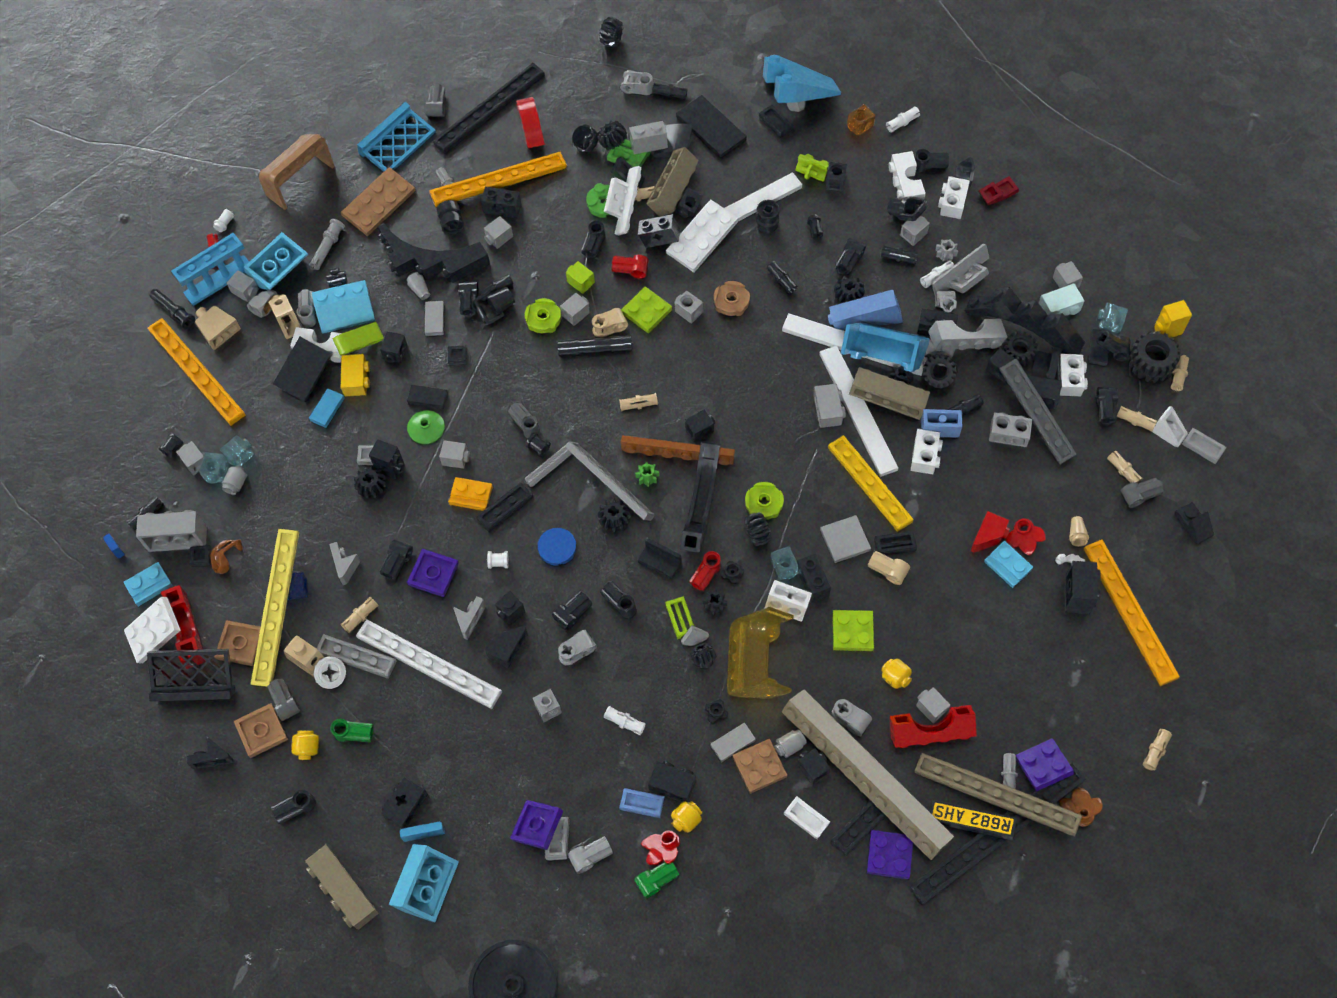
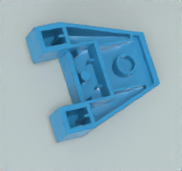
M778 55L764 57L763 78L766 83H775L774 97L778 103H796L841 95L838 86L830 77Z

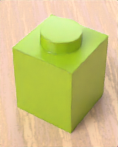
M579 261L571 265L566 271L567 283L582 294L595 283L594 273Z

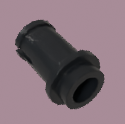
M817 214L810 215L807 220L813 238H818L816 231H818L819 237L824 235L820 224L821 218Z

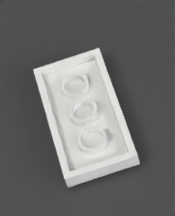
M710 199L679 235V242L672 243L666 250V253L692 272H695L738 223V217Z

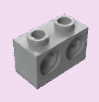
M994 413L991 421L989 441L1027 447L1030 440L1032 419L1025 416Z

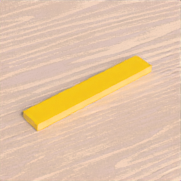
M844 435L828 445L830 451L897 532L913 522L914 519Z

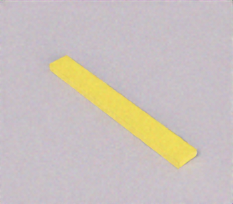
M278 529L251 685L267 687L274 679L299 538L298 531Z

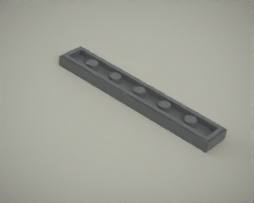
M1014 359L1002 366L999 370L1030 419H1032L1033 424L1058 464L1060 465L1076 456L1075 450L1018 360Z

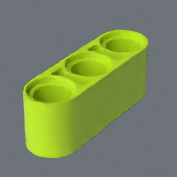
M377 322L337 335L332 339L340 356L378 343L384 337Z

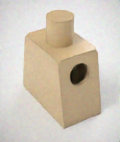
M275 295L269 301V305L285 338L289 339L293 337L296 327L301 328L286 295ZM286 316H289L291 319L288 323H285L283 319Z
M213 306L208 311L204 307L196 311V315L199 318L195 323L213 350L217 349L241 329L234 317L216 306Z
M297 635L284 649L288 660L314 677V666L320 659L324 658L319 650ZM312 660H316V662L313 665H311Z

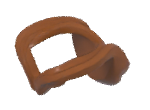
M228 539L213 548L211 551V564L216 573L224 574L228 572L229 562L224 552L233 546L242 551L243 547L240 539Z

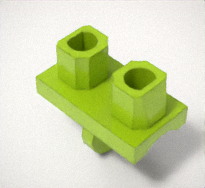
M800 154L795 171L805 174V179L813 177L824 182L829 162L815 160L810 154Z

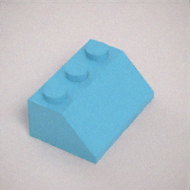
M281 232L243 268L246 275L254 279L259 288L271 290L308 256V253Z
M365 280L312 292L314 307L322 334L375 321L370 293Z
M413 844L389 905L405 913L435 922L459 861L429 846Z

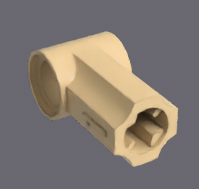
M877 551L873 553L868 563L869 568L885 575L887 580L896 585L902 584L910 569L909 564L901 559L893 560Z

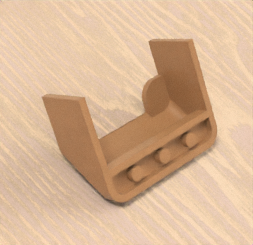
M319 134L302 135L266 168L262 169L259 174V180L265 195L286 210L287 206L279 187L315 156L333 169L335 166L326 140Z

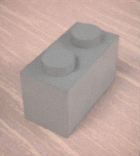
M663 121L629 127L630 143L634 154L668 148L667 131Z
M837 384L814 386L813 396L819 427L842 425L846 413L845 408L841 407L842 392L838 390Z

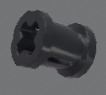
M170 433L168 435L169 438L158 449L166 456L172 458L176 449L183 445V441Z
M536 433L531 434L526 441V447L534 449L541 457L548 452L551 445L549 441L545 442L540 439Z

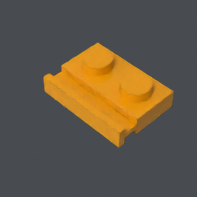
M455 477L448 501L449 505L484 511L487 509L493 485L491 483Z

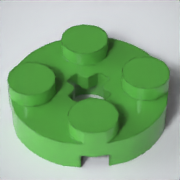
M598 183L587 194V207L590 213L596 217L604 218L606 215H610L604 212L606 202L601 203L602 199H607L610 185Z

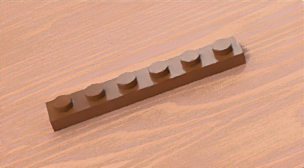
M624 435L621 438L622 451L627 453L638 452L648 456L662 455L665 458L678 457L683 460H699L701 445ZM720 448L719 464H734L735 449Z

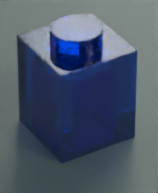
M292 573L288 600L308 597L307 578L304 573Z

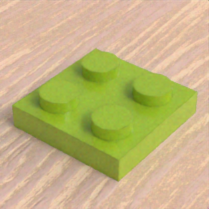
M644 287L621 311L625 317L649 334L672 311V306L650 289Z
M833 610V650L873 651V611Z

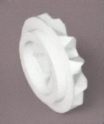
M327 656L320 659L314 666L313 675L316 683L323 688H336L345 678V666L336 657ZM328 665L330 667V670L337 671L334 674H331L330 679L328 678V675L322 674L324 671L328 670Z

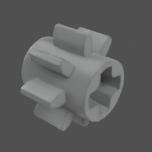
M942 239L941 244L936 245V257H939L942 262L952 261L953 256L957 257L958 250H956L957 244H954L951 239Z

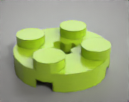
M546 298L537 299L535 303L527 306L525 321L531 331L553 333L561 322V311L554 301ZM542 313H546L547 317L542 319L538 316H542Z
M756 483L746 493L745 506L749 515L760 512L768 520L778 517L783 508V494L772 483ZM762 497H766V500L770 502L762 504L759 501L762 500Z

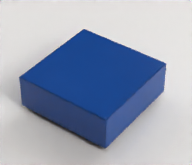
M110 534L103 537L117 558L125 555Z

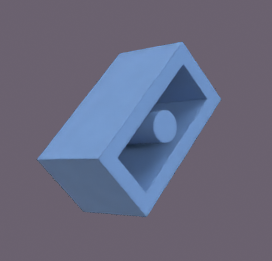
M923 409L921 429L940 432V437L959 438L962 430V410Z

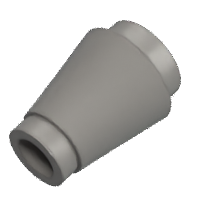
M416 272L407 278V285L421 300H425L430 296L422 275Z

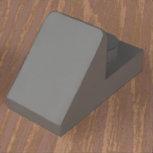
M334 542L329 544L338 577L342 585H346L358 567L360 559L357 554L347 557L344 548H340L338 543Z
M476 596L474 602H470L467 608L468 613L455 607L453 608L464 639L468 640L486 607L484 599Z

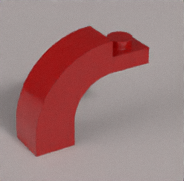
M533 97L516 100L517 111L521 119L527 147L532 148L545 145Z

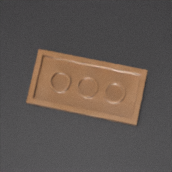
M389 167L342 210L341 215L368 236L415 192V187Z

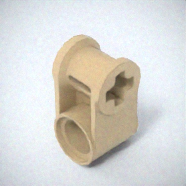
M614 308L605 313L598 314L592 319V325L594 326L592 331L594 336L598 338L621 332L628 327V323L620 308Z

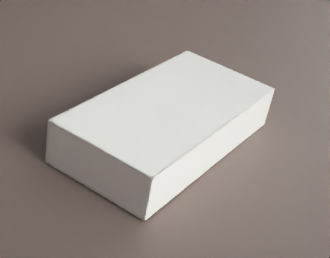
M797 796L784 812L785 816L817 840L830 824L829 820Z

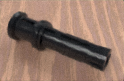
M153 289L150 292V298L169 312L171 318L174 321H178L183 329H189L193 326L195 317L192 314H188L184 307L177 306L159 289Z

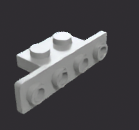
M980 245L932 282L934 295L936 291H947L950 288L963 294L989 274L988 268L981 264L989 259L987 245Z

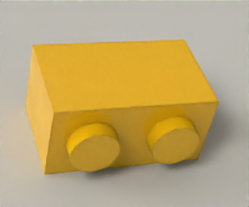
M1182 300L1163 306L1155 323V331H1160V334L1163 335L1166 333L1169 338L1183 334L1192 317L1186 302Z
M364 354L342 355L341 390L344 396L366 395V390L370 386L369 377H367V372H370L369 361H366Z

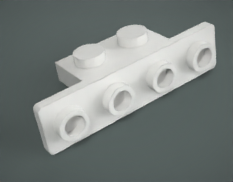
M640 166L629 169L626 182L618 178L611 179L604 212L618 218L615 230L616 235L626 234L629 230L630 217L634 210L633 204L637 196V186L641 178Z

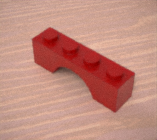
M180 585L161 591L162 597L168 598L180 627V631L176 634V649L203 650L187 593ZM195 655L191 659L197 665L206 662L200 655ZM179 656L180 662L184 665L186 661ZM188 663L185 667L189 669L192 666Z
M971 705L950 708L946 717L933 725L919 724L911 717L910 713L889 716L891 739L895 748H906L910 745L918 744L927 745L932 742H948L954 739L965 740L977 736L976 715Z

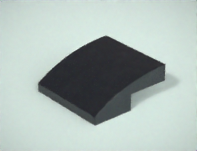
M692 124L665 125L668 148L655 150L654 157L670 159L674 150L683 147L689 150L693 129Z

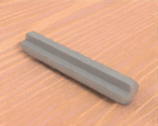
M563 446L525 478L526 483L530 487L534 486L572 453Z

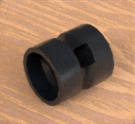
M444 201L437 206L438 217L441 220L440 224L444 233L455 234L464 228L459 204L456 201Z
M763 200L757 206L756 226L762 232L771 233L778 228L780 208L775 201Z

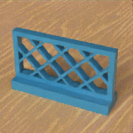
M404 102L357 144L358 153L362 157H367L383 172L387 168L383 165L382 160H393L390 168L395 170L436 133V130L412 111L408 103ZM412 116L416 120V124H406V120ZM397 128H404V135H394V131ZM406 128H416V134L406 135ZM418 128H426L429 132L427 134H418ZM384 139H392V145H382V141ZM394 139H404L405 145H394ZM406 139H417V143L407 145ZM405 149V153L402 156H395L394 150ZM372 150H380V156H372L370 152ZM382 150H392L393 156H382Z

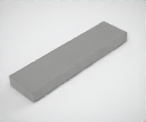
M323 634L316 648L324 657H336L344 664L388 679L397 662L395 658Z

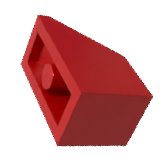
M987 511L972 545L971 552H977L998 545L1002 538L1006 539L1010 530L1007 527L1009 520Z

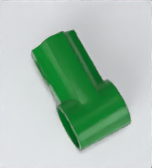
M336 719L331 724V732L335 739L340 742L347 740L371 742L373 724ZM340 727H346V730H345L344 733H342V734H337V733H336L337 730H338V728H340Z
M664 862L653 870L642 872L634 881L646 899L656 894L662 886L677 878L679 873L673 862L670 864Z

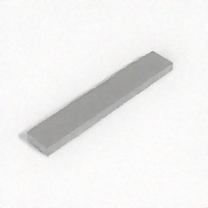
M570 441L565 445L576 458L643 520L651 521L653 519L654 513L578 443Z

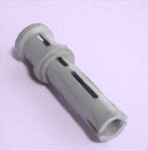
M337 219L330 220V226L327 231H324L323 240L309 263L311 267L315 265L314 269L316 270L320 269L332 244L338 241L340 231L345 228V225Z

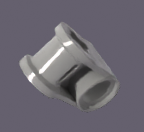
M631 70L624 72V81L620 86L624 93L652 94L653 77L650 73L634 72Z
M582 630L559 646V660L563 665H572L595 651L597 645L587 631Z
M845 699L838 700L832 710V717L857 736H862L872 721V717L867 712ZM841 709H844V710H845V712H843V713H840L839 711H840Z

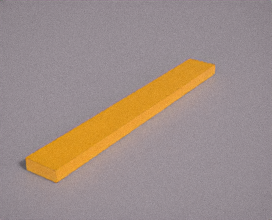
M557 152L429 190L435 207H437L444 201H459L482 194L485 186L499 189L566 169L567 164L561 152Z
M163 318L148 327L149 332L230 426L246 416L244 411Z
M1099 540L1085 546V553L1091 562H1097V570L1101 572L1100 579L1159 685L1162 686L1179 679L1178 672L1104 541Z

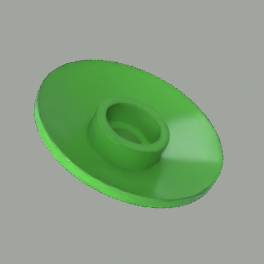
M429 410L420 411L413 415L407 426L410 438L419 444L436 442L443 435L445 429L442 417L438 413Z

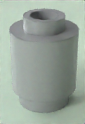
M240 466L230 467L222 482V490L228 494L236 495L241 490L247 477L245 469Z
M792 730L776 740L777 745H775V749L780 756L787 758L801 750L807 742L800 730Z

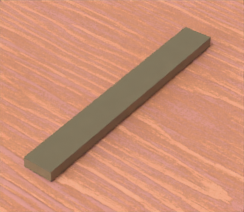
M925 753L921 754L914 771L918 775L1074 837L1082 819L1080 814Z

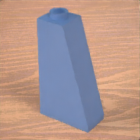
M894 290L829 307V323L839 330H846L847 324L853 323L880 326L903 322Z

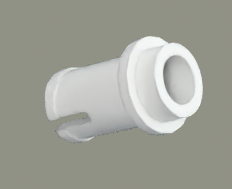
M225 209L218 220L214 221L213 227L219 232L225 231L234 214Z

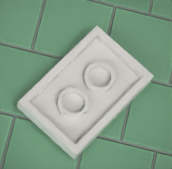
M160 597L124 629L137 663H144L147 660L148 651H158L180 631L167 597Z

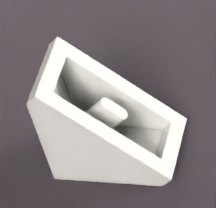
M1172 406L1167 408L1152 431L1175 447H1178L1188 435Z

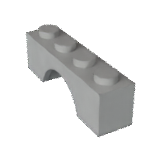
M984 319L977 328V332L964 331L952 320L935 321L928 331L934 350L944 351L968 348L995 349L1000 347L1007 338L1001 319Z

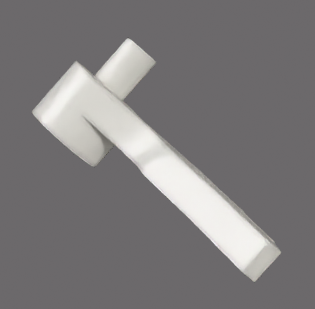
M1059 554L1055 561L1061 565L1065 562L1072 563V561H1085V559L1074 554L1068 556Z

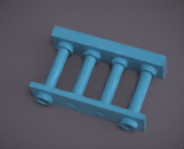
M234 233L171 270L182 287L187 285L188 289L183 293L193 306L225 287L237 270L245 274L243 267L249 261L244 255L240 256L239 252L244 249V246ZM233 256L234 261L225 266L223 261ZM218 266L219 270L210 275L208 271ZM202 275L204 280L194 285L193 280Z

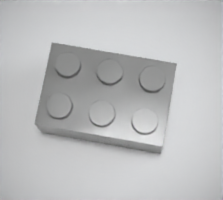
M185 510L176 513L167 511L162 514L146 513L137 517L136 537L148 552L190 549L192 546L206 545L207 526L196 511Z

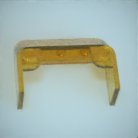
M767 607L732 622L729 636L727 691L730 695L745 698L771 699L792 692V688L780 685L775 679L768 678L769 642L779 637L780 624L794 619V615Z

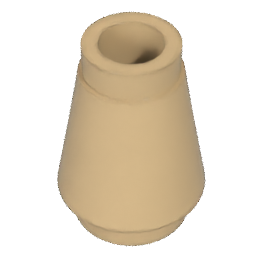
M1076 516L1071 519L1069 540L1074 546H1084L1088 542L1089 535L1083 518Z

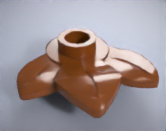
M1077 787L1073 791L1072 798H1062L1059 800L1060 807L1080 815H1087L1085 817L1082 816L1079 826L1083 827L1092 824L1095 815L1099 814L1103 807L1100 798L1091 799L1088 791L1082 787Z

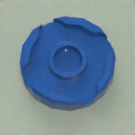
M552 528L541 535L538 541V552L541 559L553 566L565 564L576 553V541L568 530Z

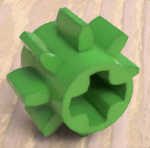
M646 462L642 466L638 465L639 472L635 474L636 478H640V485L645 484L649 487L650 484L657 483L656 477L659 476V471L655 470V464L650 465Z

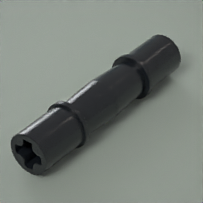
M631 335L558 341L559 356L632 350Z

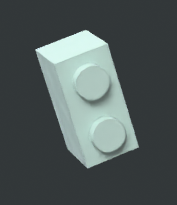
M1075 284L1043 294L1039 301L1040 306L1048 315L1063 313L1064 316L1077 314L1081 311L1084 299Z

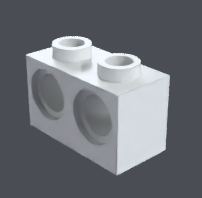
M949 177L948 182L943 183L941 193L944 194V197H940L938 205L941 208L940 215L961 219L969 180Z
M1060 354L1057 366L1058 380H1061L1060 396H1082L1084 389H1087L1088 381L1087 378H1084L1087 364L1083 361V355Z
M917 429L911 471L933 474L935 468H939L940 457L937 456V452L941 451L943 440H939L940 432ZM922 459H928L930 462H925Z
M774 580L765 609L802 622L812 593Z

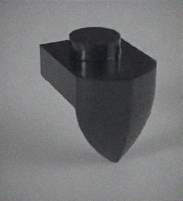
M971 157L963 159L958 164L954 177L969 180L970 187L973 182L975 169L974 161Z

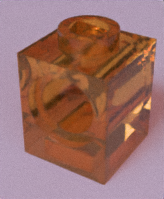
M864 104L848 114L847 126L859 136L874 126L875 114Z

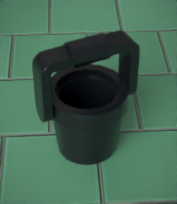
M916 197L891 198L888 202L887 210L890 215L898 217L900 220L916 221L928 207L927 199Z
M504 287L493 293L490 290L475 298L473 303L476 306L475 310L479 317L483 318L486 324H491L504 316L503 311L514 304L515 299L509 289ZM486 296L495 314L498 315L490 321L484 309L478 303V300Z

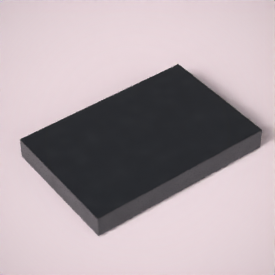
M299 336L273 385L306 402L333 354Z

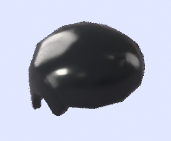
M579 125L572 135V145L581 152H591L598 143L597 131L589 125Z

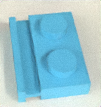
M1003 541L984 560L1012 588L1033 570V566L1006 541Z
M159 562L124 581L137 606L142 605L159 595L161 591L173 586Z

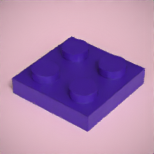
M422 549L407 584L408 586L444 597L459 562L456 559Z
M1053 738L1016 755L1018 764L1036 791L1074 774V770Z
M526 800L510 839L547 850L563 810L558 807Z
M871 830L867 874L909 879L913 842L904 834Z

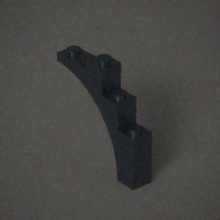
M384 223L378 226L380 232L378 237L382 244L386 243L387 245L386 250L390 261L387 264L392 272H396L398 277L416 269L420 275H423L425 280L443 272L446 278H450L452 283H455L490 265L488 253L480 242L455 250H427L402 241Z
M1010 287L997 288L993 291L992 295L972 297L964 310L967 315L990 316L1017 324L1035 333L1052 347L1062 348L1061 354L1079 355L1085 344V341L1063 313L1048 315L1036 300L1021 302Z

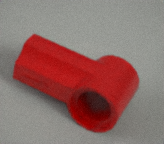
M635 255L633 258L614 256L612 259V272L628 273L634 278L642 279L646 276L649 259L644 255Z
M709 551L704 555L702 563L689 581L694 588L699 591L706 589L714 575L721 568L720 555L714 551ZM710 560H715L717 562L715 565L707 564V562Z

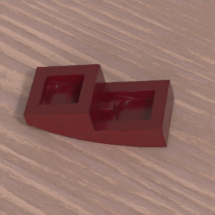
M1008 176L996 184L992 182L978 191L985 202L990 205L1013 196L1019 192V188L1011 177Z

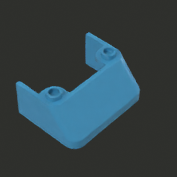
M853 323L846 326L840 354H851L850 357L855 359H861L862 356L901 364L904 370L915 372L921 366L930 339L866 323Z

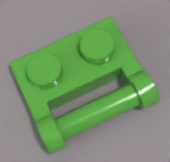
M625 139L624 143L620 144L619 147L617 146L614 150H610L607 160L615 163L617 158L622 157L632 167H642L651 151L634 154L633 150H631L630 141Z

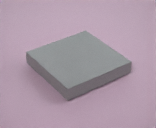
M856 515L820 527L821 534L834 563L871 551L869 542Z

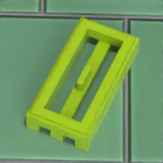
M684 596L665 602L677 640L681 639L688 631L678 606L679 602L683 606L689 626H694ZM673 604L683 630L682 632L679 631L671 608Z

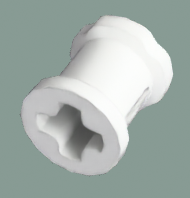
M488 551V569H492V567L508 568V551L504 553Z

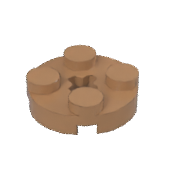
M725 282V285L718 286L714 292V304L716 311L728 316H741L749 306V291L747 292L745 286L739 282ZM734 296L736 300L729 301L727 298Z

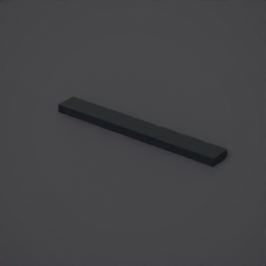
M534 63L530 64L435 138L433 144L444 154L544 77V71Z

